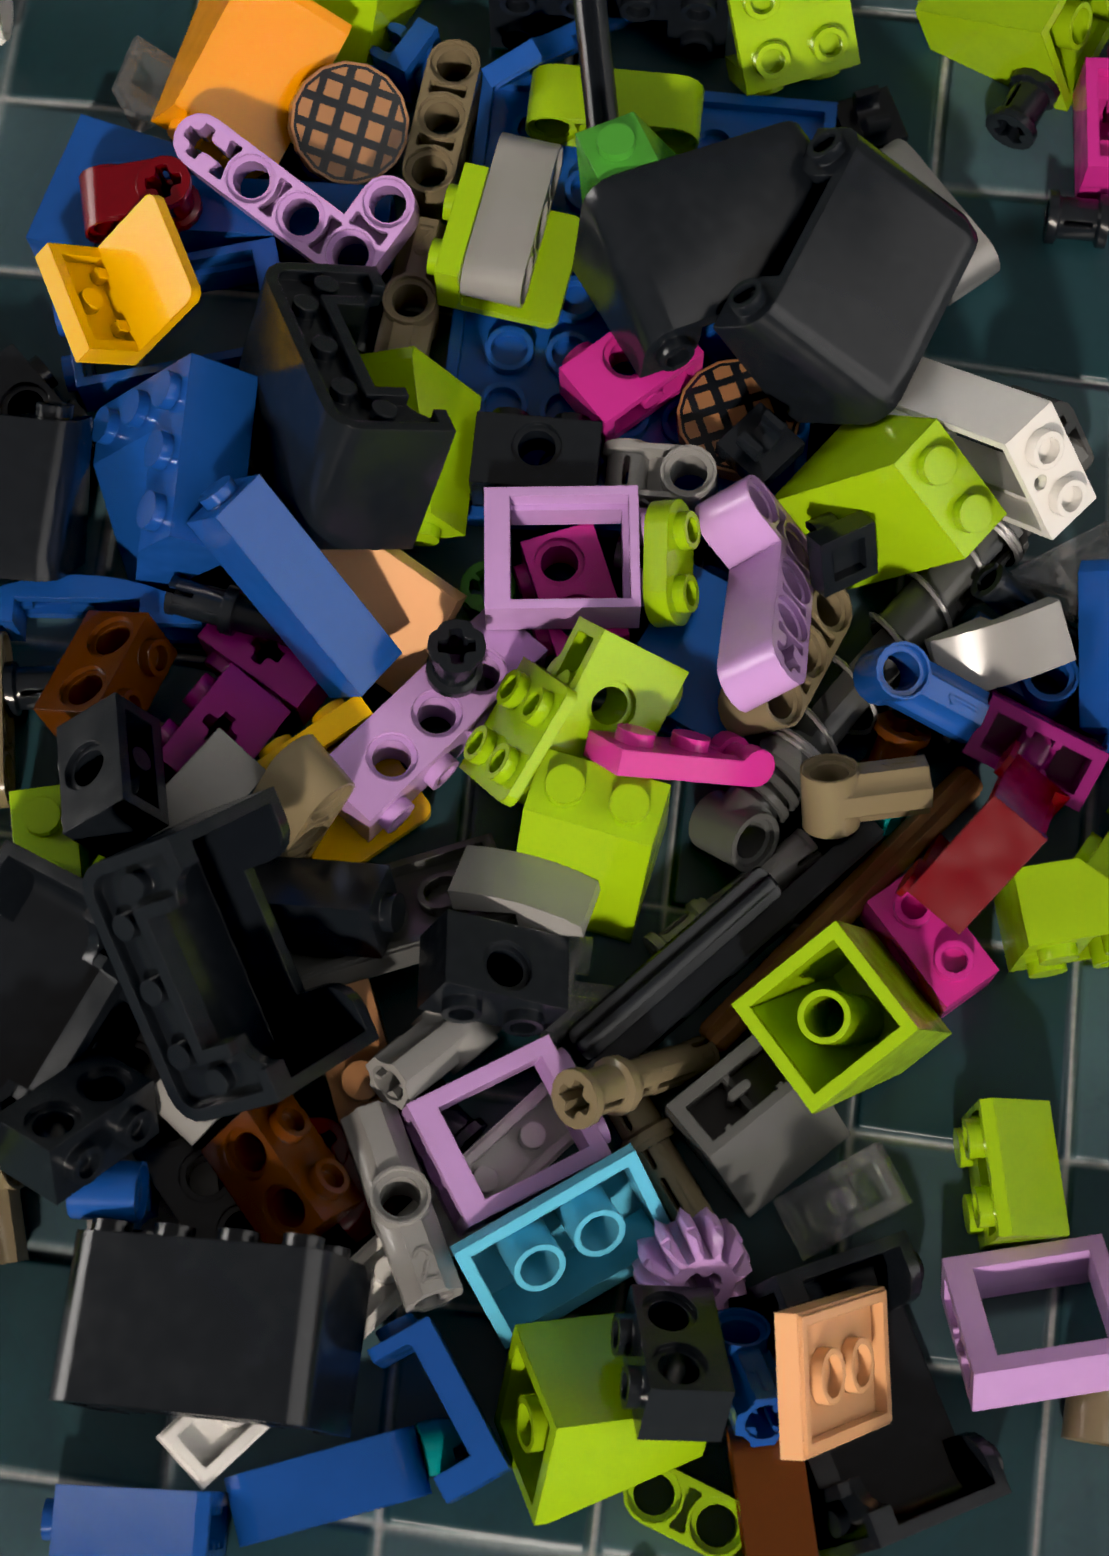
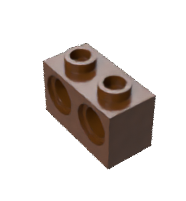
M88 610L33 710L56 738L58 726L114 692L147 712L178 652L148 612Z
M292 1094L278 1103L241 1112L201 1150L256 1232L261 1234L260 1239L263 1243L282 1245L283 1233H302L322 1237L364 1200V1197L348 1176L345 1168L336 1159L311 1123L307 1113L300 1107Z

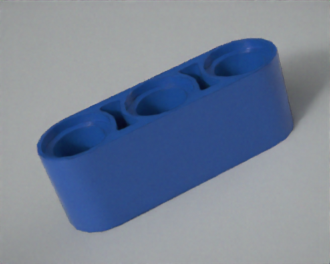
M415 1425L224 1478L239 1548L432 1494Z

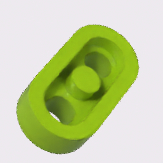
M682 499L653 501L649 504L645 514L643 603L648 620L656 628L684 626L688 622L691 613L697 610L699 604V587L693 575L694 549L698 547L700 542V523L696 513L690 511Z

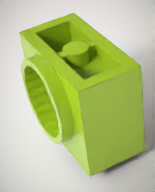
M579 616L561 653L546 669L547 672L578 694L574 708L549 749L592 761L583 755L589 730L616 732L617 724L620 723L648 728L656 732L657 736L665 718L672 714L679 705L683 694V683L689 672ZM607 687L605 702L599 709L592 712L593 698L598 691Z

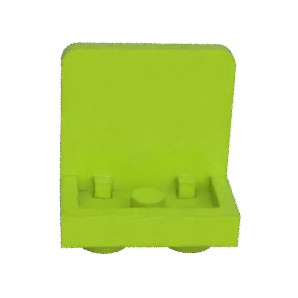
M727 0L737 52L736 54L725 56L729 80L747 96L773 94L782 90L785 85L806 79L821 80L837 75L841 69L861 64L850 0Z
M465 162L459 184L450 183L446 190L442 219L447 220L448 223L443 239L433 238L427 258L426 272L429 275H434L438 305L544 329L555 327L560 320L573 272L572 267L580 218L567 213L550 211L527 297L522 308L463 296L460 294L462 267L489 174V167Z
M523 657L517 669L510 671L502 680L497 691V703L484 725L478 726L469 736L464 747V759L459 768L504 805L512 807L517 802L525 805L534 774L574 708L578 698L577 692L547 672L542 666Z

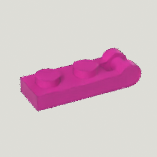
M620 723L617 724L616 732L589 730L583 754L616 776L744 787H760L772 777L775 770L774 757L770 752L757 745L749 744L743 737L731 731H721L711 739L695 731L673 729L670 738L656 736V732L642 726Z

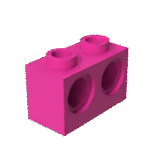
M579 524L520 542L522 564L513 566V573L521 599L618 598L593 524ZM564 563L571 566L576 573L568 580L554 581L546 577L544 571L553 564ZM628 628L606 629L630 641ZM532 629L533 637L548 649L547 657L552 656L553 660L561 653L569 638L561 629Z

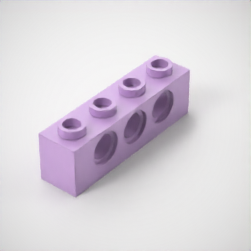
M483 609L470 623L484 635L486 651L482 662V676L494 683L495 686L487 691L475 690L469 695L459 698L444 697L434 691L428 683L425 664L330 753L355 784L352 794L338 815L368 843L382 829L387 833H392L401 826L415 807L412 801L427 786L432 790H436L452 776L459 765V761L456 758L464 751L469 736L478 726L484 725L496 705L497 691L502 680L510 671L517 669L523 657L545 668L548 649L525 629L486 630L485 609ZM450 654L451 663L461 664L460 655ZM429 717H440L446 720L451 725V728L446 732L436 734L423 729L420 723ZM385 759H396L401 761L407 767V770L399 776L390 777L378 772L375 765Z

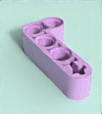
M195 113L187 116L178 124L174 132L173 146L176 155L197 178L310 263L338 264V257L345 247L352 244H361L367 247L369 251V259L365 266H376L382 276L413 234L420 221V208L412 189L404 180L396 176L382 175L373 178L364 186L347 211L342 213L214 116L205 113ZM200 139L209 143L213 141L222 154L229 159L225 169L207 153L202 152L199 154L195 148L196 142ZM254 171L268 173L270 180L266 192L256 198L242 196L241 183L244 177ZM387 195H398L406 200V209L403 215L397 221L391 223L377 220L374 213L378 201ZM304 207L318 210L319 222L316 229L310 234L300 236L290 232V219L297 210Z
M755 475L744 477L697 504L695 507L702 536L729 569L717 674L730 702L744 713L805 682L814 591L810 583L806 536L768 487Z

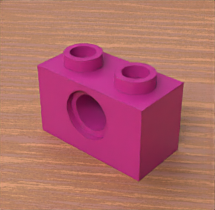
M610 331L593 344L590 341L579 344L566 355L562 361V366L559 367L560 394L576 413L586 415L591 421L603 422L604 443L608 440L619 438L682 393V390L694 375L703 369L704 351L697 344L692 359L686 365L674 371L663 370L639 378L637 373L622 375L617 373L613 367L621 362L630 361Z
M903 875L866 901L859 919L866 929L875 932L938 1016L943 1018L989 985L998 973L999 968L967 927L959 935L910 893L906 892L902 897H899L895 892L904 877Z

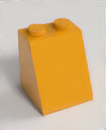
M200 0L151 122L167 130L168 136L173 140L174 132L184 118L195 113L209 114L218 118L279 164L291 142L287 123L289 104L300 83L323 66L334 63L349 35L352 25L313 0ZM200 139L196 142V149L198 148L217 159L219 164L225 169L229 159L222 154L213 141L209 143ZM254 171L244 178L257 179L266 172Z

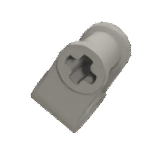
M616 438L603 443L601 457L606 461L604 486L638 485L639 508H648L649 504L653 501L682 499L687 504L689 510L695 512L697 504L718 493L716 462L711 453L703 447L692 444L650 443L631 438ZM629 472L628 482L625 484L626 473ZM684 475L699 476L705 481L701 487L690 491L679 489L674 485L676 480Z

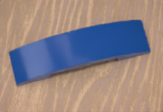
M74 574L67 575L56 581H16L0 586V631H6L10 641H26L27 618L84 619L88 610L148 612L170 643L200 644L197 636L207 623L178 615L165 614L164 599L166 591L121 578Z

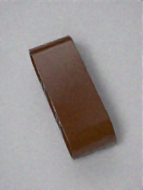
M732 1425L726 1426L729 1461L743 1556H819L805 1461L780 1460L779 1439L775 1445L751 1447L747 1439L735 1435Z

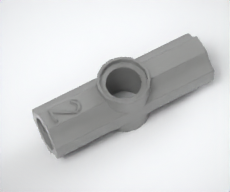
M424 1011L411 1023L413 1025L411 1029L402 1036L399 1035L378 1051L365 1065L370 1076L369 1085L383 1102L396 1105L402 1110L407 1103L415 1100L446 1074L451 1072L455 1075L499 1038L497 1034L503 1030V1027L480 1022L453 1023L445 1020L439 1013Z
M379 1100L357 1107L351 1114L340 1119V1126L370 1209L372 1228L381 1240L406 1314L412 1312L424 1313L445 1306L455 1297L462 1295L463 1287L432 1204L430 1184L419 1169L396 1105ZM403 1195L416 1201L418 1207L413 1213L398 1217L385 1211L383 1205L388 1199Z

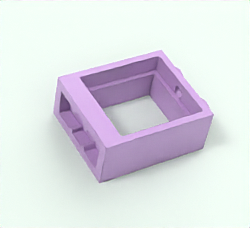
M638 485L484 487V609L486 630L573 629L579 616L604 629L639 628L641 606H644L643 568H640V546H644V520L647 508H639ZM621 524L622 598L511 599V525Z
M549 1034L407 1103L400 1113L410 1144L458 1238L520 1207L612 1154L607 1145L611 1142L610 1131L603 1116H601L596 1124L586 1129H573L566 1125L579 1152L485 1199L441 1111L532 1066H535L551 1097L552 1083L557 1074L565 1069L576 1066L564 1048L556 1049Z
M1102 1233L942 1258L941 1299L972 1412L1109 1391V1253ZM1090 1282L1108 1338L997 1355L981 1299Z

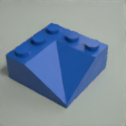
M190 353L100 407L96 413L92 427V440L96 442L93 466L128 580L165 591L170 589L168 585L175 574L191 579L220 565L186 522L203 507L198 499L214 482L227 475H230L232 479L247 477L258 376Z

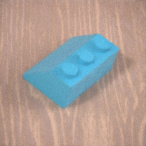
M629 1143L449 1248L505 1349H508L511 1344L515 1324L559 1319L633 1276L634 1269L631 1263L639 1257L637 1254V1240L655 1236L654 1219L664 1224L671 1222L635 1149Z

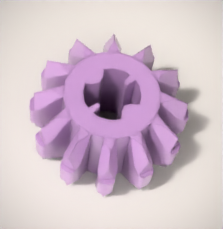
M707 1207L700 1210L693 1218L682 1208H679L675 1221L669 1224H664L654 1219L655 1236L637 1240V1254L639 1257L631 1263L634 1269L633 1277L637 1285L712 1288L717 1310L729 1308L728 1299L730 1297L747 1294L744 1277L752 1271L750 1256L742 1244L743 1239L737 1228L730 1224L727 1218L718 1219L717 1215L713 1214Z

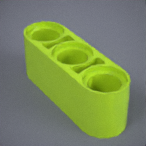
M551 63L540 65L533 70L525 123L526 133L531 138L562 144L563 146L576 147L575 133L586 130L580 65ZM614 68L619 117L634 111L677 155L697 149L700 139L705 92L703 85L698 80L680 74Z
M677 1469L661 1474L669 1481L673 1490L672 1503L661 1514H645L637 1507L633 1495L635 1486L622 1492L627 1511L639 1523L704 1556H743L734 1498ZM717 1504L724 1506L731 1512L734 1518V1533L730 1540L721 1546L707 1545L697 1533V1518L701 1511L709 1505Z

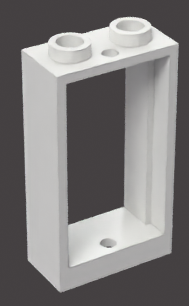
M922 357L902 399L896 408L888 414L937 418L1006 511L1007 515L1002 520L1053 540L1097 498L1050 400ZM956 432L1002 449L1004 453L957 436Z

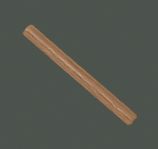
M964 766L956 767L933 790V808H930V814L908 816L701 1023L699 1032L707 1038L706 1042L712 1041L719 1052L726 1051L748 1029L731 1004L835 920L852 924L861 915L866 901L892 884L931 844L937 835L941 834L980 795L983 789L980 779Z

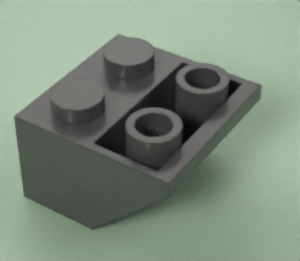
M751 1035L666 1105L664 1117H668L674 1124L673 1128L748 1219L850 1136L849 1130L834 1106L828 1107L816 1114L810 1112L754 1035Z

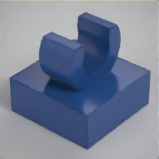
M420 17L416 19L409 30L400 23L390 22L387 26L389 40L397 45L393 51L386 52L374 45L370 49L373 65L380 72L389 75L391 81L403 95L404 101L412 105L419 96L427 58L431 50L441 42L438 27Z

